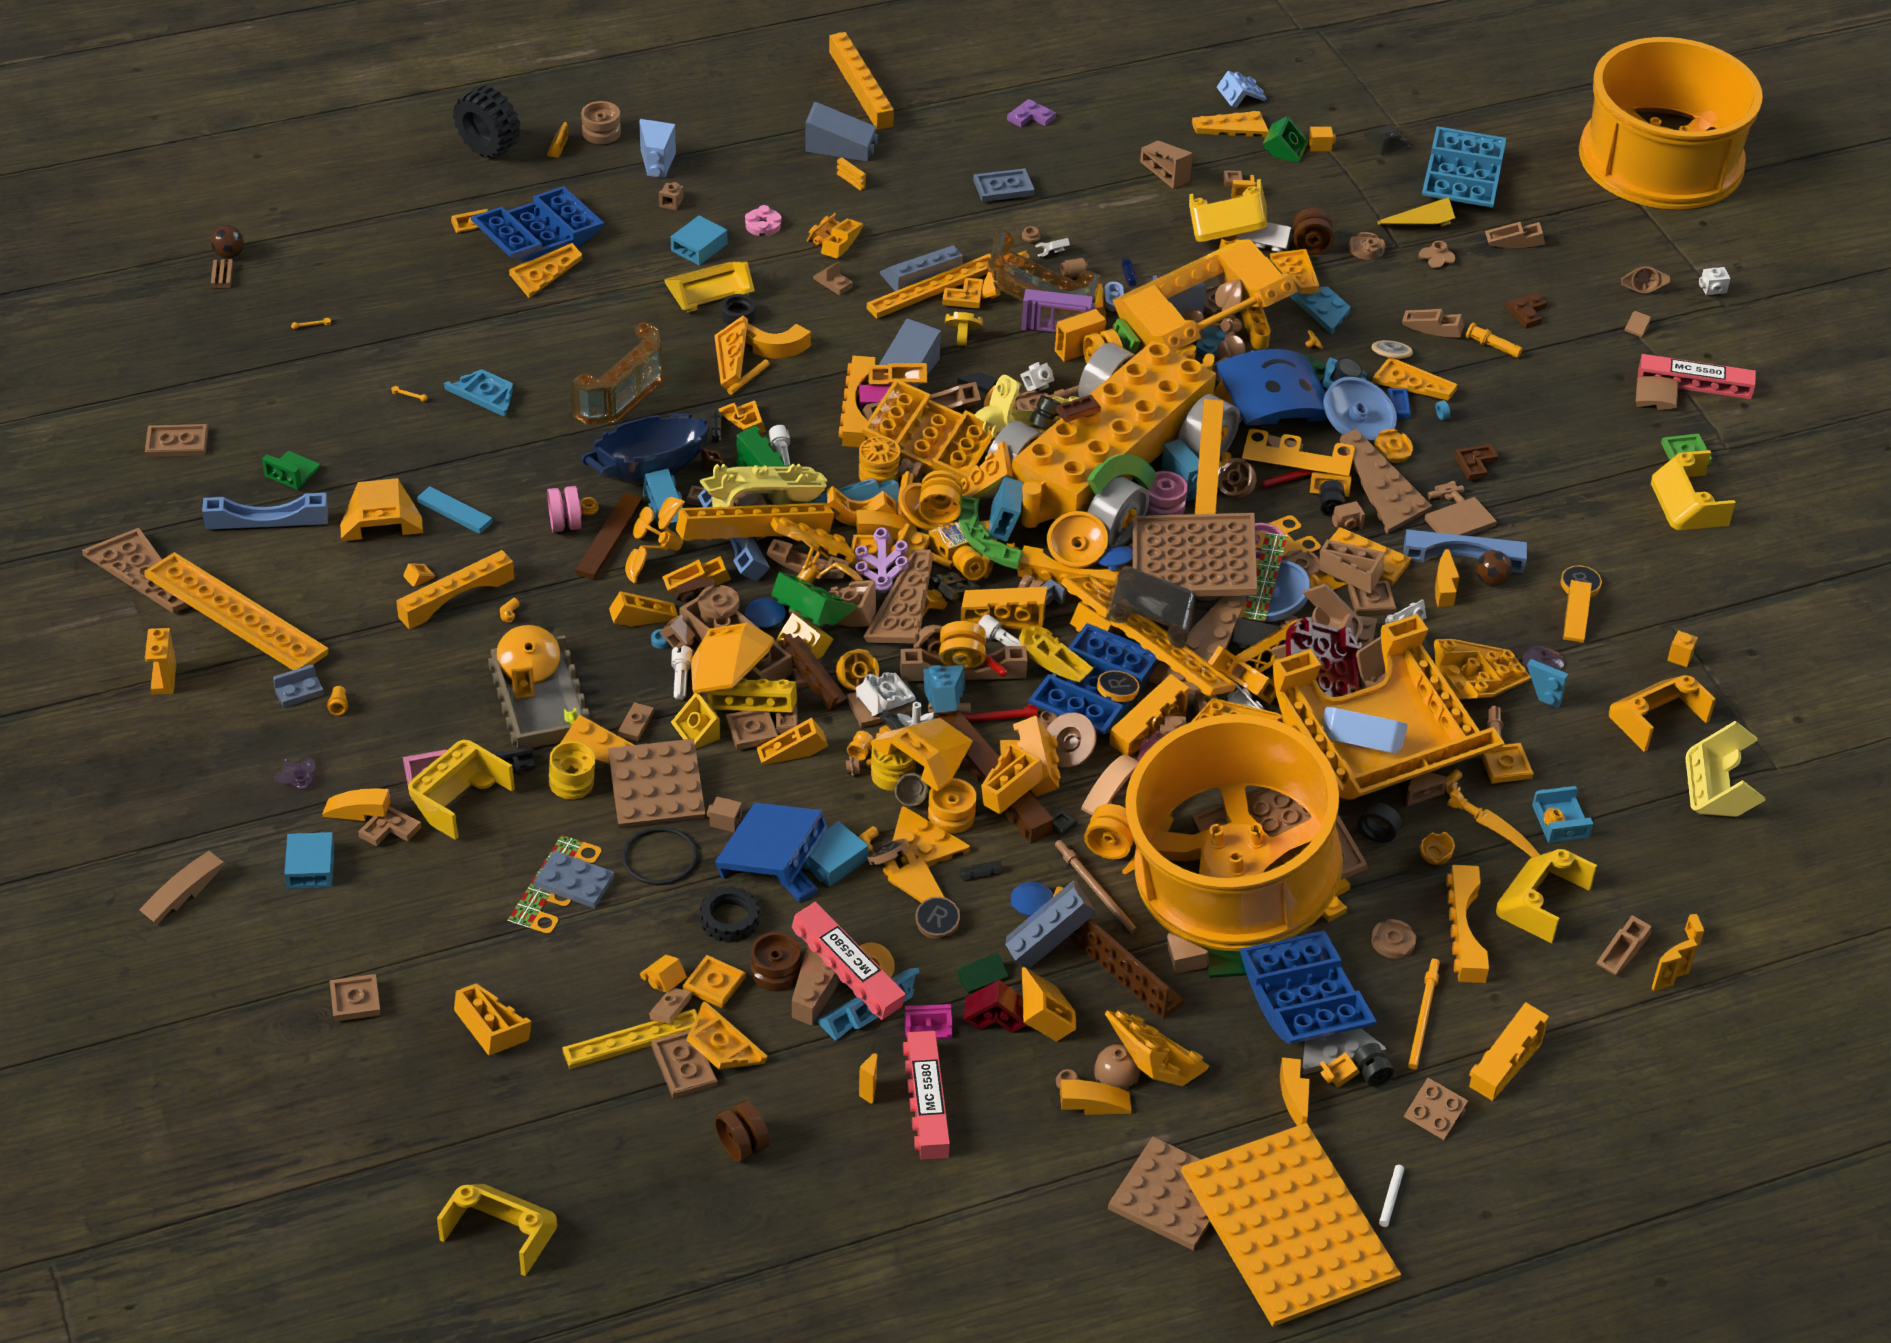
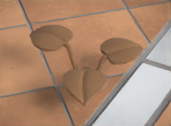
M1241 280L1224 283L1216 290L1215 301L1217 306L1223 308L1222 311L1241 303ZM1188 310L1181 315L1185 320H1194L1196 323L1204 320L1203 313L1198 310ZM1231 315L1229 318L1223 319L1221 323H1214L1208 326L1221 327L1223 332L1229 333L1224 337L1225 341L1218 344L1217 354L1220 360L1225 356L1231 358L1245 353L1243 340L1235 336V333H1238L1242 327L1241 321ZM1203 329L1199 332L1201 337L1203 335Z

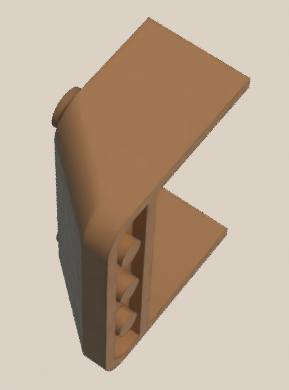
M1327 584L1304 590L1303 594L1316 606L1312 614L1313 622L1339 629L1346 626L1352 629L1350 633L1355 637L1356 641L1358 640L1363 630L1362 620ZM1286 644L1273 647L1271 652L1278 659L1286 657Z

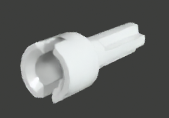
M784 425L773 426L769 430L771 446L780 453L784 465H790L787 448L790 445L788 429L786 430Z
M984 615L978 624L985 628L987 639H996L1005 646H1021L1019 639L1003 630L1001 623L990 615Z
M684 645L681 647V652H679L677 647L673 648L671 666L675 669L674 698L680 701L686 697L688 670L691 669V659L693 657L692 649Z

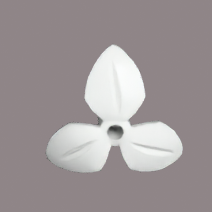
M914 702L912 718L900 713L897 714V718L906 727L933 720L934 713H927L921 716V703Z

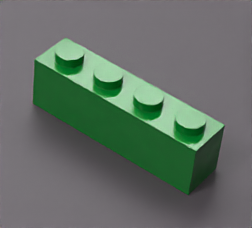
M781 572L778 573L771 594L778 599V603L790 606V610L801 613V616L804 618L813 619L814 624L823 627L825 624L835 625L856 610L857 607L853 603L843 602V598L828 594V591L815 587L814 584L795 575Z

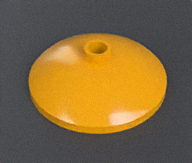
M912 483L903 489L899 499L900 506L910 522L926 531L946 525L932 523L920 514L919 501L922 483Z
M1073 511L1061 515L1052 523L1047 534V545L1053 558L1062 565L1072 568H1083L1096 563L1104 555L1108 545V534L1102 521L1093 514ZM1075 544H1081V546L1075 547Z
M523 625L511 629L501 638L497 647V660L502 672L512 679L511 667L531 657L534 683L546 680L555 672L559 665L560 648L557 640L547 630L534 625ZM530 646V647H532L533 649H532V650H526L525 647Z

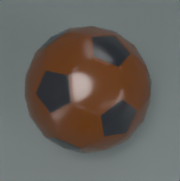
M224 225L213 232L211 247L218 256L233 258L241 253L244 247V238L237 228Z
M1486 551L1479 557L1476 563V574L1487 585H1501L1511 575V561L1501 551Z

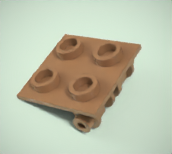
M1427 1078L1403 1117L1440 1139L1445 1140L1458 1117L1464 1115L1466 1111L1464 1107L1468 1100Z

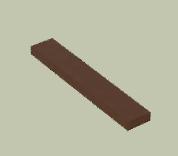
M623 493L577 566L576 575L595 580L643 503V497Z

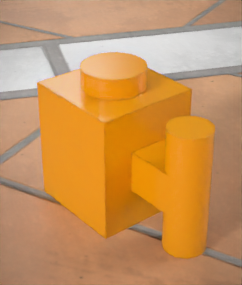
M664 955L640 973L643 980L648 979L649 984L654 989L666 993L687 978L680 960L669 955Z

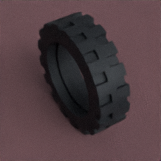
M729 886V888L720 887L717 891L712 890L709 892V896L703 898V903L700 904V923L703 931L706 930V934L709 937L713 936L715 940H724L727 943L733 940L739 942L744 937H750L751 933L757 930V925L760 922V907L758 906L757 898H753L751 892L747 893L744 888L740 887L737 889L735 886ZM729 904L738 905L748 912V916L743 921L735 924L720 923L711 914L716 908Z

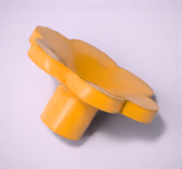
M1309 330L1310 340L1305 342L1306 346L1310 349L1315 345L1322 350L1323 346L1319 339Z

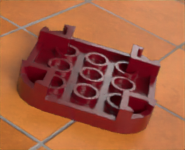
M1305 617L1289 626L1286 632V657L1311 649L1321 664L1316 681L1326 695L1340 697L1364 689L1359 687L1356 657L1357 651L1362 648V643H1357L1355 637L1350 633L1352 629L1346 626L1339 629L1312 621V617Z

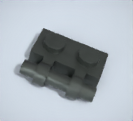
M949 572L944 576L939 574L929 579L930 586L939 587L938 590L951 600L963 598L965 590L981 589L972 580L966 577L961 578L960 573Z

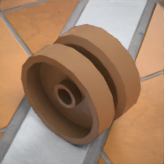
M596 101L582 108V134L588 142L609 144L620 137V110L615 104L607 101Z

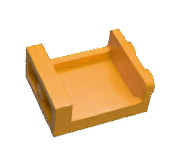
M170 628L149 629L145 661L154 662L151 693L152 695L173 694L176 659Z

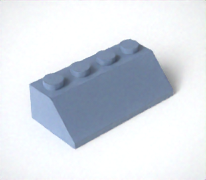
M953 245L881 270L880 274L897 291L962 265L963 255Z
M1074 879L1007 935L1005 945L1015 961L1030 969L1097 912L1078 882Z

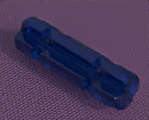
M1123 258L1121 265L1128 286H1135L1137 284V277L1130 258Z

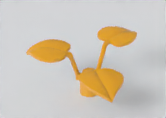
M668 497L662 504L658 514L660 519L658 524L659 529H665L666 532H660L650 526L654 519L652 508L644 507L642 509L640 517L634 525V537L641 539L648 529L660 535L658 541L661 543V546H640L639 549H634L626 562L625 571L627 577L633 583L637 584V577L646 561V549L664 551L670 549L675 552L680 550L683 544L682 538L667 526L685 501L675 497Z
M795 526L790 528L788 537L798 538L811 547L806 562L797 577L813 583L816 578L820 579L831 569L839 568L856 581H863L862 577L855 570L843 563L835 562L822 572H819L820 567L815 563L820 554L830 559L832 554H829L827 550L818 545L803 530ZM816 550L817 553L811 562L813 551Z

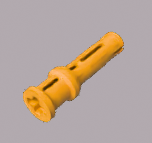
M1474 322L1469 326L1466 333V338L1475 339L1481 345L1487 344L1515 358L1520 356L1523 347L1495 336L1489 329L1484 330L1476 326Z

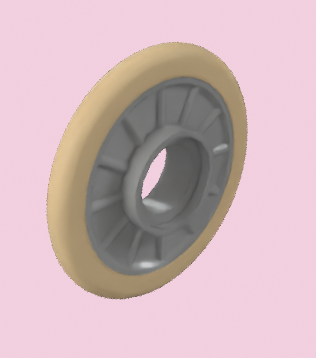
M1384 340L1372 344V350L1375 353L1389 358L1401 359L1410 357L1413 354L1409 346L1400 342Z

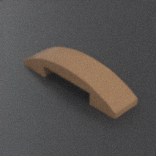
M773 539L767 555L782 566L800 573L808 555L792 550L793 544ZM831 556L829 561L818 558L815 564L820 567L819 572H822L835 562L843 563L848 567L850 562ZM833 568L821 578L839 579L844 577L845 572L839 568Z

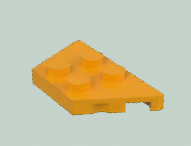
M904 806L901 808L892 841L906 838L916 859L919 857L923 858L928 867L940 861L950 860L954 854L960 852L967 854L970 852V845Z
M707 1002L702 1003L686 1041L718 1069L758 1065L766 1062L768 1056Z

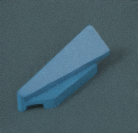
M870 478L837 490L847 498L855 501L871 499L884 491L896 501L897 506L900 489L898 482L893 479L878 484L875 479ZM827 493L819 495L814 501L809 503H827Z
M910 968L891 978L906 993L904 1002L913 997L915 989H912L915 976L919 974L918 968ZM856 997L817 1018L816 1021L834 1040H837L852 1027L860 1029L878 1018V1016L873 1014L868 1006Z

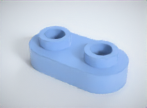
M1109 282L1105 285V307L1110 311H1117L1113 299L1124 294L1122 284Z

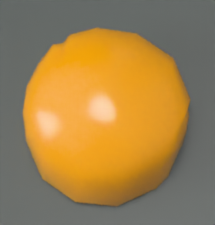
M1446 832L1442 834L1430 833L1422 840L1420 845L1422 858L1432 865L1446 863L1452 857L1455 848L1454 840Z

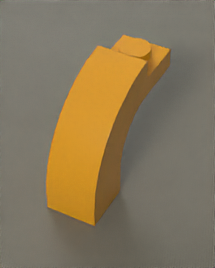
M747 324L745 343L751 345L753 353L758 356L772 359L789 358L804 352L811 346V331L795 324L783 333L771 334Z
M834 486L827 489V503L834 509L835 519L844 524L857 527L856 510H875L897 514L896 501L884 491L871 499L855 501L847 498Z
M1220 645L1218 646L1208 663L1243 688L1271 704L1276 697L1274 681Z

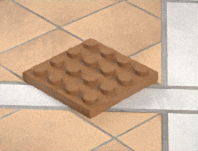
M694 739L608 748L618 828L705 818V807Z
M1152 1136L1108 1203V1210L1194 1251L1211 1222L1181 1173L1182 1166L1201 1159Z

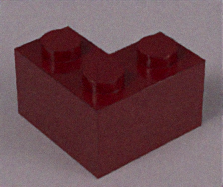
M998 980L966 997L964 1020L978 1030L997 1022L1010 1033H1013L1027 1026L1023 1018V997L1001 980Z

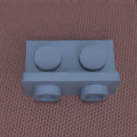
M313 664L273 677L275 692L283 708L324 695Z

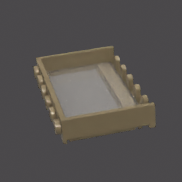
M565 635L554 637L560 648L559 665L549 678L542 682L534 683V697L514 699L512 679L507 677L500 668L499 661L497 660V648L491 649V658H488L490 671L494 670L492 677L494 685L499 686L497 688L498 699H503V702H501L503 715L507 714L508 716L505 718L507 729H512V732H510L512 745L516 744L517 748L523 746L536 748L561 743L573 725L564 720V709L572 712L574 711L573 708H576L577 717L581 715L590 720L588 708L585 709L584 694L580 693L579 679H576L574 664L571 665L570 651L566 650ZM530 646L525 647L526 650H532V649H533V648L530 647Z

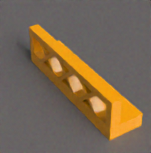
M1301 619L1290 622L1239 653L1236 657L1243 662H1254V669L1261 673L1271 667L1275 660H1278L1272 653L1271 660L1268 663L1260 661L1262 652H1271L1270 647L1273 645L1277 647L1280 641H1286V632L1289 626Z

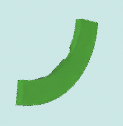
M1116 454L1106 458V461L1102 464H1098L1089 475L1087 481L1095 494H1101L1111 480L1117 476L1128 474L1143 488L1149 490L1157 474L1149 463L1136 455Z
M962 496L958 523L969 544L988 559L1001 565L1018 569L1023 551L994 541L979 522L978 508L980 499Z

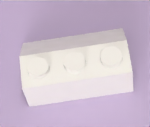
M1267 222V226L1260 230L1241 233L1236 236L1238 240L1251 239L1257 248L1265 249L1266 246L1271 247L1272 251L1283 252V250L1288 251L1293 238V230L1288 226Z

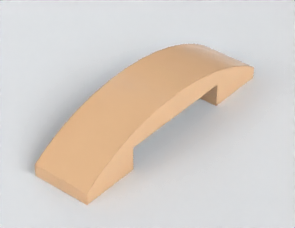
M1125 754L1113 761L1091 789L1081 810L1092 815L1095 809L1102 804H1111V799L1128 778H1131L1139 761Z

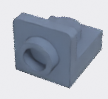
M1050 579L1041 586L1047 587L1046 605L1050 604L1052 600L1061 605L1065 602L1066 589L1062 585Z

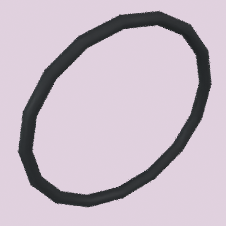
M668 827L647 828L636 833L626 842L622 851L623 866L628 873L641 882L654 885L671 884L684 878L693 870L698 858L696 845L691 838L677 829ZM666 831L675 833L686 839L692 847L693 859L690 866L681 875L666 880H651L634 873L627 864L626 853L630 844L638 837L649 832Z

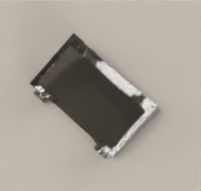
M1124 567L1119 571L1107 597L1106 619L1115 623H1124L1130 617L1131 612L1169 626L1167 632L1168 641L1175 646L1184 648L1190 630L1196 596L1193 591L1138 569Z

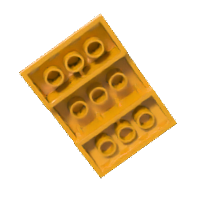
M895 379L863 427L862 432L868 439L882 436L896 441L901 451L900 462L906 458L914 463H924L923 473L925 474L944 470L956 474L961 480L963 478L967 479L972 472L971 470L978 464L993 440L989 427L988 431L984 432V421L974 416L975 414L966 410L963 414H960L929 400V393Z

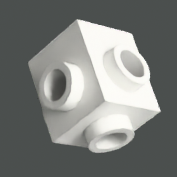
M1725 267L1703 269L1702 277L1699 278V285L1703 288L1705 294L1727 293L1730 277Z
M1039 362L1028 366L1030 370L1020 374L1027 391L1037 388L1041 391L1049 387L1048 383L1054 381L1053 372L1047 363L1042 365Z

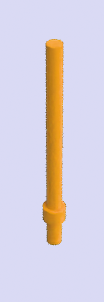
M1438 959L1431 960L1429 971L1425 975L1424 983L1426 986L1408 1065L1413 1070L1418 1067L1433 992L1439 980L1438 969L1440 961Z

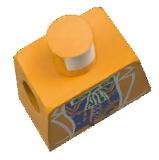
M958 521L929 530L928 535H930L931 540L928 546L939 556L948 560H953V555L958 548L962 546L972 547L964 537Z

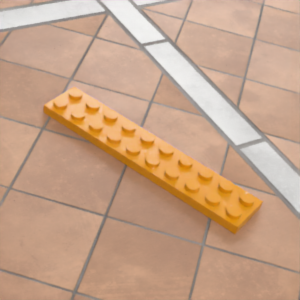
M175 552L145 570V578L292 670L314 665L328 655V647Z
M1090 574L1064 577L1061 584L1067 588L1070 594L1082 599V602L1095 609L1098 615L1107 618L1114 627L1123 630L1127 637L1135 639L1141 644L1142 648L1151 651L1158 660L1171 666V670L1180 673L1187 682L1199 687L1203 694L1212 696L1235 690L1237 686L1235 682Z

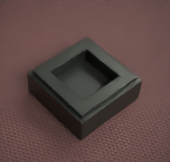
M1062 809L1051 816L1054 819L1053 831L1060 837L1077 826V821Z

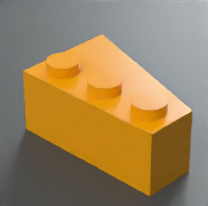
M1010 742L1006 746L1007 750L1004 755L999 757L995 769L992 768L981 785L984 806L999 814L1043 779L1041 759Z
M476 983L456 991L454 1011L488 1055L529 1040L532 1021L527 1017L521 1018L512 1007H505L499 1003L496 996Z

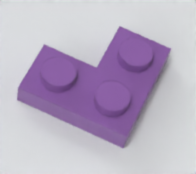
M1028 99L1007 115V121L1022 127L1032 119L1046 126L1056 119V112Z

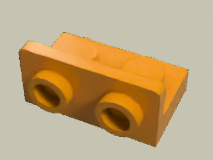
M906 523L904 528L900 529L897 538L898 541H905L907 543L908 552L901 555L906 557L907 560L913 550H926L931 540L930 535L911 530L909 523ZM895 545L891 547L890 554L896 549Z

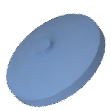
M1357 377L1340 378L1333 382L1325 393L1323 405L1326 416L1342 435L1356 428L1371 444H1375V439L1381 431L1394 429L1396 426L1397 416L1393 403L1378 386L1367 380Z
M1281 560L1266 620H1247L1273 622L1287 618L1299 611L1308 600L1303 594L1304 590L1311 588L1306 571L1296 563ZM1240 596V597H1244V598H1246V601H1248V597H1249V596Z

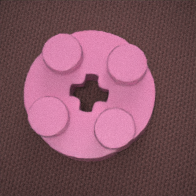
M762 205L759 209H754L745 215L746 229L751 234L759 236V233H765V236L774 235L781 228V215L769 209L768 206Z

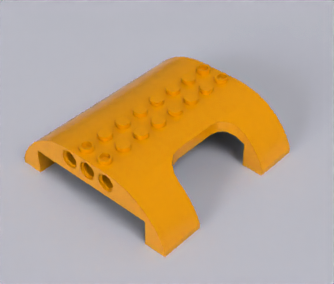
M1418 614L1382 625L1381 646L1385 664V678L1377 685L1340 697L1326 695L1316 681L1321 664L1311 649L1275 660L1273 663L1275 691L1285 723L1307 736L1325 754L1335 773L1339 797L1355 799L1503 747L1505 744L1494 727L1479 731L1423 647L1422 643L1428 628ZM1326 707H1334L1406 723L1407 730L1403 747L1397 754L1330 740L1322 726Z

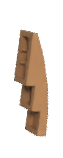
M210 851L206 852L173 876L139 911L158 925L172 908L177 911L191 895L196 898L225 863Z

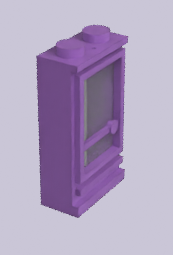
M1025 289L1021 330L1031 329L1056 332L1058 321L1094 310L1096 305L1092 304L1093 297Z

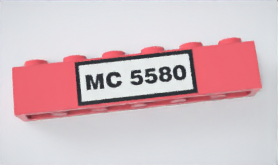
M1642 354L1638 368V377H1666L1678 380V389L1752 399L1756 371Z
M816 902L795 914L792 924L795 934L801 937L808 944L809 948L823 959L825 965L831 968L838 975L839 979L853 990L855 996L861 999L873 1014H876L883 1020L902 1007L906 993Z
M935 1031L907 1032V1042H903V1054L908 1056V1060L905 1061L906 1075L910 1074L911 1079H907L908 1093L913 1094V1098H910V1112H915V1117H912V1129L917 1131V1136H914L915 1151L919 1150L920 1160L949 1158L950 1143Z

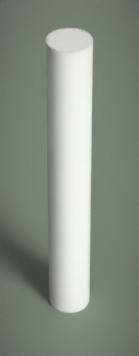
M1396 1165L1379 1221V1224L1383 1227L1389 1225L1404 1172V1167L1401 1165Z

